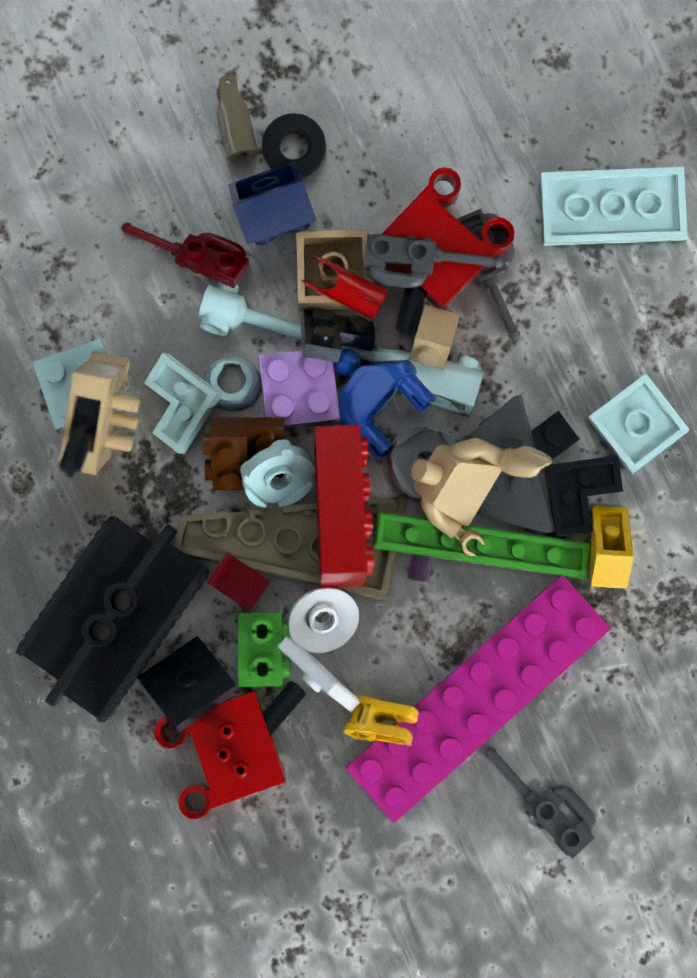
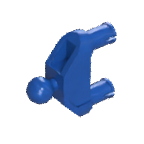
M343 349L339 362H333L334 370L338 375L351 378L340 391L341 426L360 425L361 437L368 438V451L374 456L376 461L384 458L389 453L388 449L392 450L394 446L374 425L375 416L393 395L400 390L416 408L418 413L425 411L432 405L431 402H434L437 398L416 376V367L410 360L377 361L361 366V359L355 351Z

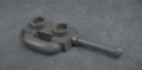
M479 209L457 218V220L477 239H480L485 223L491 218L499 216L493 213L483 214L482 210ZM491 230L497 245L506 242V236L502 231ZM512 243L509 250L502 256H499L503 259V266L501 268L495 269L493 266H486L473 280L477 279L478 284L484 282L485 287H489L508 330V337L512 340H517L520 336V331H517L497 285L499 282L497 276L506 273L508 270L506 266L514 259L515 250Z
M367 234L364 268H368L371 279L381 285L403 288L421 286L425 282L427 275L432 276L434 262L441 263V260L493 266L495 269L503 266V259L499 256L495 258L444 252L442 248H436V242H431L432 239L430 238L416 240L414 236L397 238L389 235ZM386 263L411 266V274L385 271Z
M489 747L486 749L485 756L490 758L524 795L523 799L527 803L524 807L528 810L526 812L531 820L535 818L539 822L537 824L542 832L546 830L554 838V843L566 856L569 855L573 859L595 838L591 834L596 826L595 814L574 790L564 785L556 786L553 789L546 786L539 793L534 789L530 790L497 754L495 748ZM562 801L572 809L581 819L580 821L578 820L573 825L558 809L563 803Z

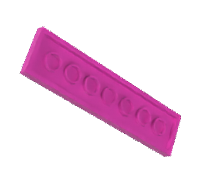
M559 576L413 706L419 713L417 722L414 724L400 722L398 724L400 727L407 728L412 733L413 740L411 746L374 741L349 763L346 769L390 820L395 823L609 632L611 628L566 577Z

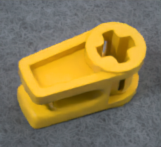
M355 695L360 703L352 711L350 722L344 726L343 732L346 735L362 741H381L411 746L413 740L412 733L407 728L400 727L398 724L400 722L412 724L417 722L419 713L413 706L377 700L364 695ZM384 720L396 721L398 724L393 726L388 724H382L381 722Z

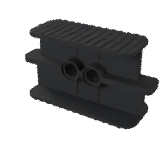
M111 515L103 522L99 531L97 530L92 541L90 540L85 551L83 550L78 561L76 560L71 571L67 573L64 581L60 583L57 591L53 593V597L46 603L43 611L39 613V617L33 622L29 631L26 632L23 640L19 642L16 650L18 655L25 656L58 679L45 699V702L52 707L56 706L63 696H66L95 716L99 723L107 721L114 714L115 709L119 707L122 699L126 697L129 689L135 684L137 676L142 673L149 660L155 655L156 650L162 645L163 640L168 636L169 631L173 629L176 621L180 619L183 611L189 606L190 601L193 600L196 592L200 590L203 582L208 578L209 569L170 543L177 532L171 525L167 524L153 543L118 517ZM121 589L127 590L132 599L130 606L123 611L117 609L113 603L115 593ZM100 619L105 620L110 626V634L104 641L97 640L92 633L94 623Z

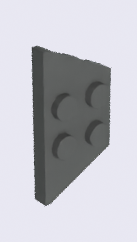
M522 394L510 399L464 440L479 438L504 450L510 447L517 449L521 446L535 448ZM541 470L535 477L531 478L516 477L501 471L475 514L545 533L555 530Z

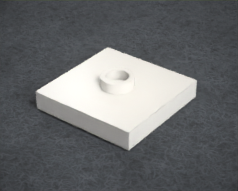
M286 637L278 645V648L305 672L302 679L316 692L323 689L350 712L359 705V699L290 637Z

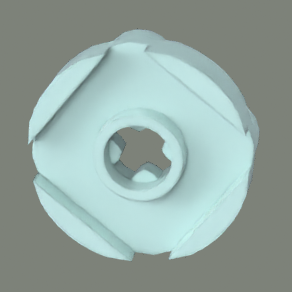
M283 439L273 442L270 447L258 452L240 467L242 484L248 499L257 506L267 508V503L278 502L279 507H283L303 498L313 486L311 479L313 474H316L310 455L301 447L293 446L288 440ZM278 474H284L280 479L276 477Z

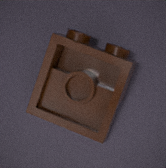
M211 417L210 432H203L202 446L203 454H210L211 459H205L204 472L205 481H212L213 490H244L240 472L241 465L258 452L270 447L273 442L285 440L284 417ZM284 474L276 475L279 479L284 476Z

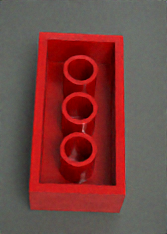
M360 425L315 427L314 463L316 470L315 485L320 587L364 586L367 575H372V568H374L373 546H366V539H370V531H372L371 509H364V503H368V495H370V474L362 472V468H366L368 438L361 437Z

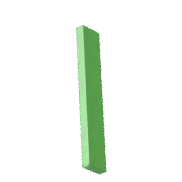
M376 512L372 542L373 549L576 579H587L591 543L473 525H462L461 528L465 531H477L484 542L483 545L477 539H470L466 546L472 549L476 555L469 556L463 551L459 539L455 536L451 539L426 518Z

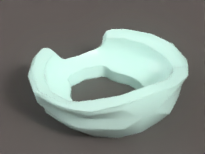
M236 357L217 360L207 369L203 379L222 393L215 406L226 411L243 410L253 405L259 397L262 388L261 375L255 365L247 359ZM228 364L240 365L246 377L245 386L242 390L233 394L222 391L217 381L224 366Z

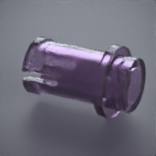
M412 554L410 567L405 569L408 572V579L429 582L430 576L434 575V571L431 570L433 557Z

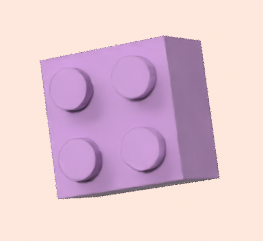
M302 350L258 355L266 417H284L285 430L340 424L333 362L302 356Z

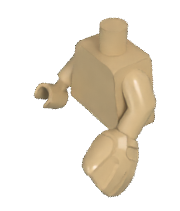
M471 438L457 442L454 445L440 444L435 448L428 461L418 459L413 464L411 474L413 479L416 480L414 489L422 496L420 505L429 522L451 539L455 536L459 539L463 551L469 556H475L474 551L467 547L466 544L470 539H477L484 545L483 539L477 531H465L461 526H469L501 471L516 477L531 478L535 477L542 468L549 466L552 463V459L542 451L532 447L521 446L517 449L510 447L504 450L482 439Z

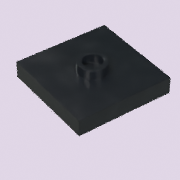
M198 636L137 676L140 684L178 733L239 691L237 684Z

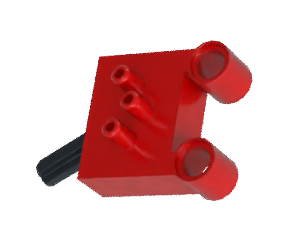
M293 681L288 682L264 711L256 690L228 699L182 730V735L177 741H170L163 734V727L168 722V719L164 717L158 721L155 726L154 735L158 744L163 748L174 749L181 746L191 733L208 786L202 783H192L180 794L178 805L185 817L193 820L200 819L212 808L286 782L287 778L272 735L306 696V692ZM194 791L203 794L206 799L205 808L201 810L190 808L187 804V795Z

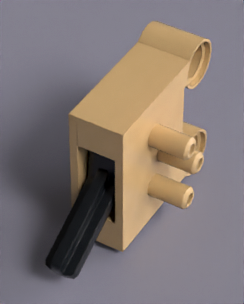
M92 351L90 358L73 372L58 468L65 472L66 476L73 477L74 474L81 472L96 475L108 460L113 459L116 449L127 452L132 450L134 439L118 435V428H114L117 426L135 430L139 422L137 415L117 412V409L137 412L140 406L139 398L120 394V390H124L130 365L129 358Z

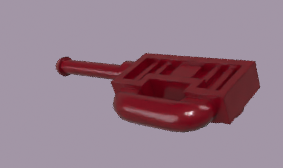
M126 222L122 224L121 229L123 233L131 234L170 251L171 255L175 256V263L180 267L190 269L194 273H199L229 287L235 288L249 268V258H246V250L243 246L211 232H204L198 236L189 234L181 244L179 242L172 243L134 227L131 223ZM209 247L214 248V249H216V250H218V251H221V253H220V252H217V251H215V250H213V249H210Z

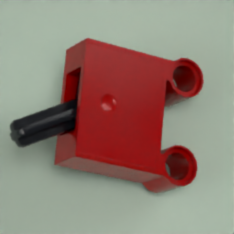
M443 167L438 168L431 174L428 186L381 235L397 238L414 236L416 240L430 238L432 239L431 242H436V248H442L444 252L497 257L502 256L509 250L514 240L515 231L510 221L502 217H495L485 223L480 239H477L445 209L456 202L461 188V179L456 171ZM439 181H447L453 186V192L448 195H441L435 190L434 185ZM495 229L500 230L505 234L506 242L500 245L493 244L488 239L487 233ZM442 260L441 263L434 262L432 276L427 275L425 282L421 286L404 289L395 327L396 331L405 335H415L425 298L436 308L445 310L486 266ZM390 264L397 272L411 274V266Z

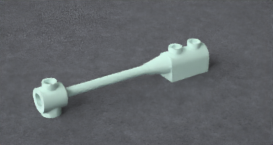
M218 282L217 287L208 285L198 315V319H201L200 327L204 331L217 336H226L229 329L234 330L239 324L246 322L301 340L300 324L247 308L244 295L238 294V285L235 288ZM341 346L342 350H353L359 355L360 359L372 363L377 361L409 360L411 351L373 348L372 351ZM459 356L456 363L447 360L445 368L441 369L410 360L416 367V376L437 397L434 402H431L433 406L467 417L470 416L484 374L483 371L477 370L478 361L467 356Z

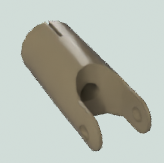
M224 75L220 78L217 88L219 100L217 118L225 152L229 161L245 160L258 154L247 104L239 93L236 79L231 75ZM226 80H229L231 82V85L224 82Z

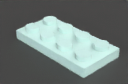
M684 167L541 172L543 246L682 241L688 238Z

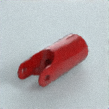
M312 256L313 259L333 268L338 276L337 284L332 289L325 290L303 279L301 281L312 290L374 320L381 308L379 304H383L388 289L327 259Z

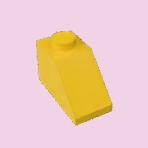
M592 505V532L590 533L591 547L589 555L591 586L627 588L634 558L628 507Z

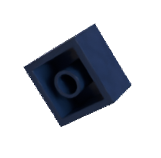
M296 161L228 184L232 204L247 245L252 243L256 245L267 244L276 238L275 235L287 231L298 233L309 228L310 223L317 221Z

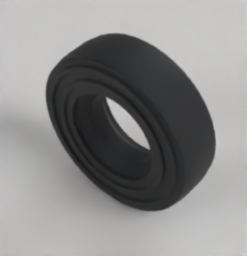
M290 113L276 118L267 127L262 139V152L270 169L296 161L301 176L304 178L315 172L322 164L326 153V140L322 129L313 119L303 114ZM297 133L307 140L308 149L303 157L289 159L282 154L280 143L288 134Z

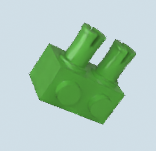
M238 613V687L283 686L284 678H291V660L288 656H284L283 651L278 648V645L286 637H290L288 620H283V613Z

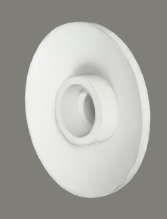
M320 587L305 593L295 602L288 616V629L291 638L303 649L312 653H326L343 646L353 636L359 623V610L354 599L347 592L336 587ZM325 612L321 617H316L319 613Z

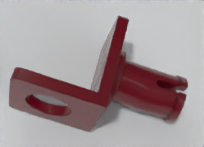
M227 553L206 584L214 587L241 607L250 611L268 587L269 580Z

